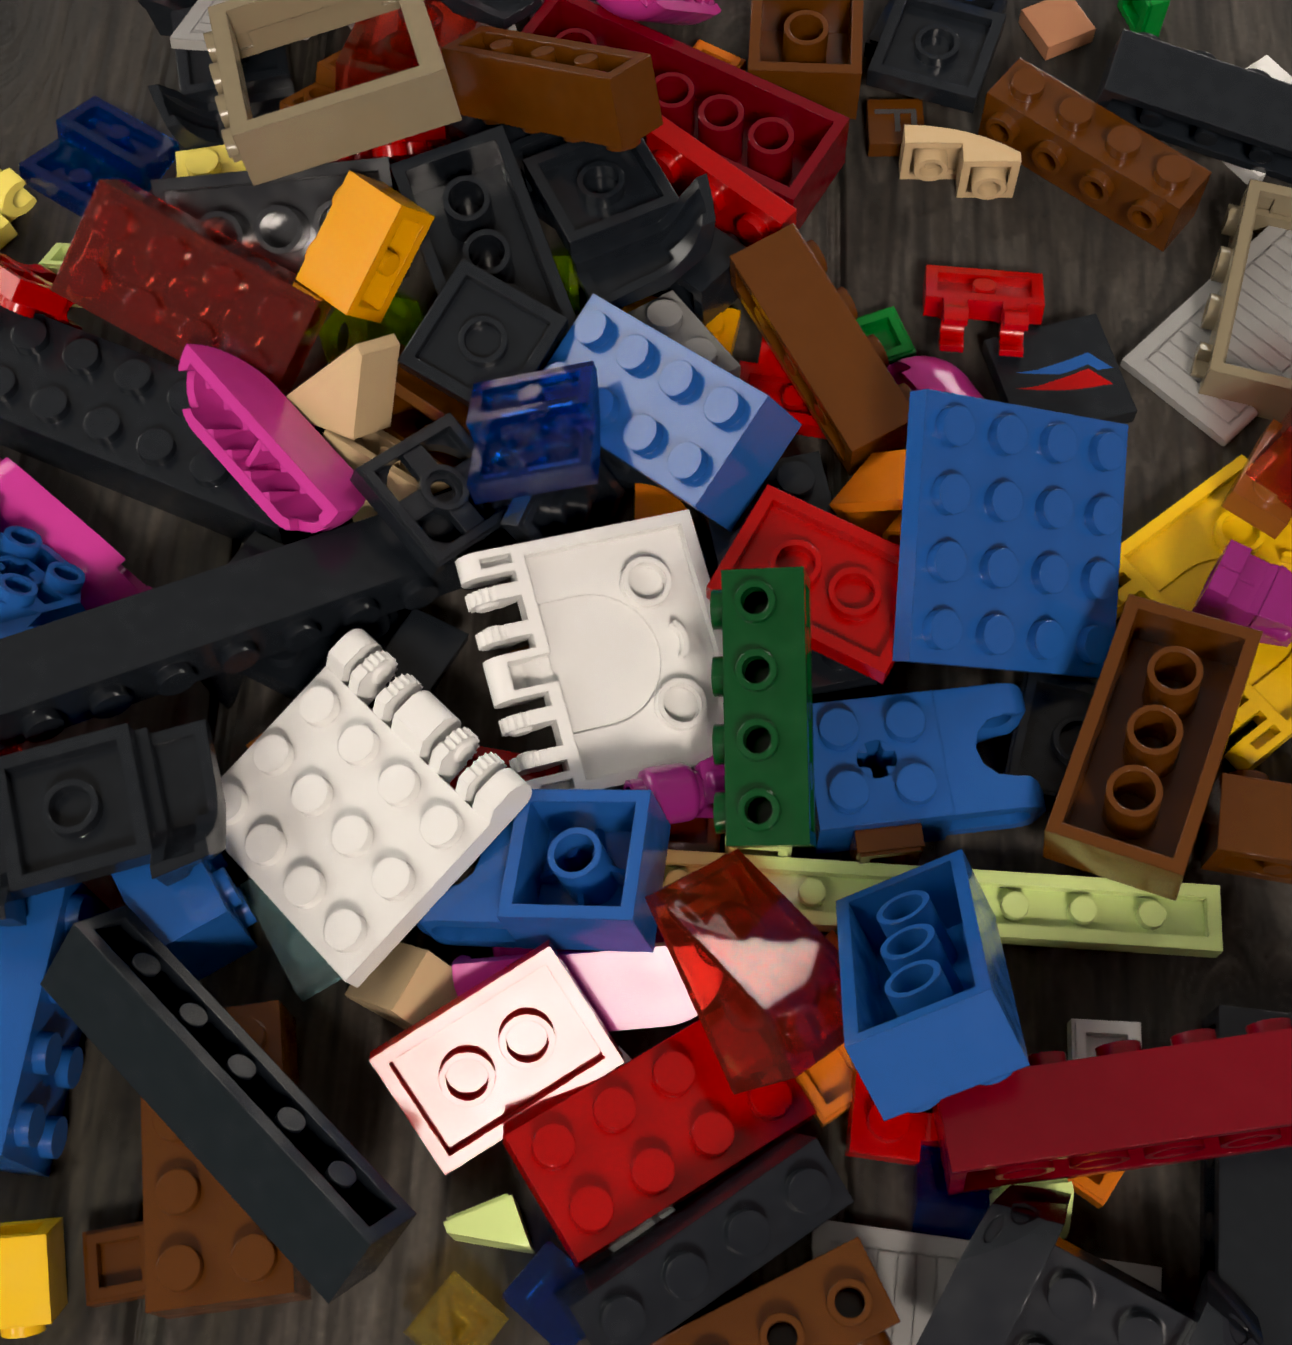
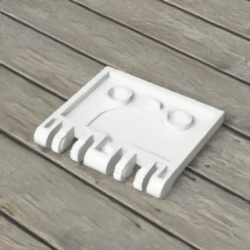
M689 509L478 551L464 555L455 561L461 587L464 589L493 585L511 578L509 583L473 591L465 596L468 612L485 613L504 608L515 602L518 604L522 621L488 627L475 635L479 651L511 647L528 640L530 649L499 655L484 661L482 665L495 709L526 704L539 698H544L546 707L513 714L498 721L502 737H518L551 725L557 746L538 751L523 752L518 754L516 758L509 760L510 768L521 776L547 770L562 764L564 772L526 781L532 789L616 790L624 788L626 780L637 779L639 772L647 767L685 763L693 770L699 762L713 756L714 724H724L723 697H714L711 682L713 656H723L722 630H713L710 600L706 598V586L710 578Z
M359 628L346 633L328 652L326 666L221 777L226 803L225 850L345 982L357 988L526 806L532 795L531 786L513 769L506 768L505 762L496 753L493 754L492 752L489 754L485 752L483 756H479L476 761H473L472 766L467 767L459 776L456 789H454L449 783L467 765V761L472 759V756L477 753L476 750L480 742L478 736L465 726L461 728V721L430 691H421L423 687L413 675L408 673L406 675L401 674V676L395 677L391 682L392 677L395 676V671L398 670L396 668L398 665L396 659L387 651L382 650L381 645L365 630ZM375 699L372 710L368 705Z

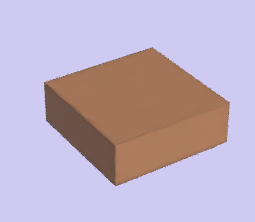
M1075 0L1041 1L1021 9L1018 22L1045 61L1091 43L1096 30Z

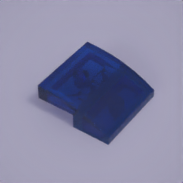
M93 96L56 120L57 140L18 165L20 177L24 179L27 186L106 231L134 209L152 189L150 180L161 179L175 160V152L180 150L179 142L101 98Z
M594 361L473 384L466 425L474 441V448L466 486L475 504L598 483L601 429L598 377Z

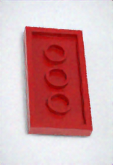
M738 996L506 1134L503 1138V1145L575 1267L578 1268L766 1149L789 1132L807 1123L815 1116L817 1111L742 998Z

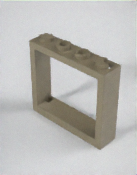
M229 0L207 7L212 31L203 33L213 62L209 64V69L219 94L215 96V101L225 129L221 130L222 138L229 158H232L234 163L243 161L253 186L462 120L424 0ZM401 8L419 66L256 118L252 117L241 63L242 58Z
M1250 179L1239 206L1229 204L1224 216L1221 234L1230 236L1228 247L1220 246L1211 273V281L1222 283L1220 295L1210 293L1207 299L1200 328L1212 330L1209 343L1199 342L1194 354L1190 376L1201 379L1199 394L1234 401L1248 406L1251 405L1257 410V417L1269 420L1275 419L1278 422L1292 425L1291 378L1226 363L1252 234H1260L1267 226L1292 231V188Z

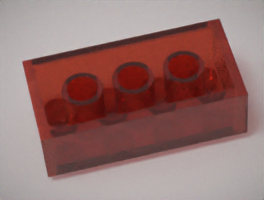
M125 179L98 180L50 289L179 361L186 344L205 345L227 352L260 371L285 396L290 393L332 307L327 301L295 280L297 274Z

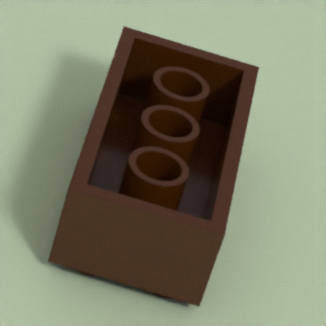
M1132 594L1128 595L1045 828L1044 858L1176 901L1263 631Z
M279 1000L223 1007L299 1088L296 1019ZM141 1097L145 1313L166 1319L310 1300L311 1284Z

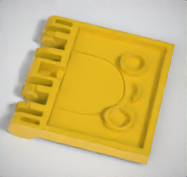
M1242 454L1121 543L1119 584L1122 587L1118 589L1116 620L1121 616L1129 594L1192 611L1213 566L1231 539L1251 548L1250 554L1268 563L1278 566L1283 565L1292 572V517L1277 538L1273 539L1221 507L1237 476L1248 460ZM1292 642L1288 647L1259 643L1229 740L1243 730L1252 720L1258 726L1237 742L1224 756L1236 770H1253L1292 737Z

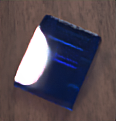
M921 1145L920 1162L915 1165L912 1232L971 1240L990 1208L989 1190L948 1196L940 1148Z
M548 1241L504 1291L502 1299L551 1345H576L580 1340L554 1293L583 1274L584 1271L580 1267L576 1268L572 1260L552 1241Z

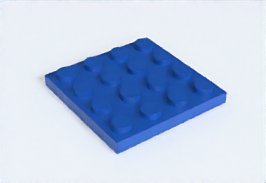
M931 389L910 392L892 661L1099 678L1116 631L1128 424Z

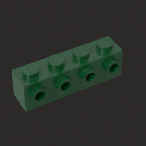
M804 566L721 570L722 589H712L710 596L713 630H722L723 656H713L711 664L714 697H723L724 724H714L712 733L715 765H724L725 792H715L713 817L716 834L726 833V846L732 848L816 847L810 577Z

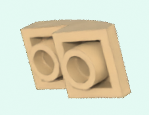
M904 125L899 156V179H920L922 181L955 179L956 198H978L982 200L1012 198L1022 162L1021 152L995 140L965 131L926 125Z

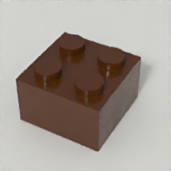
M752 0L748 72L850 119H856L862 76L864 0Z

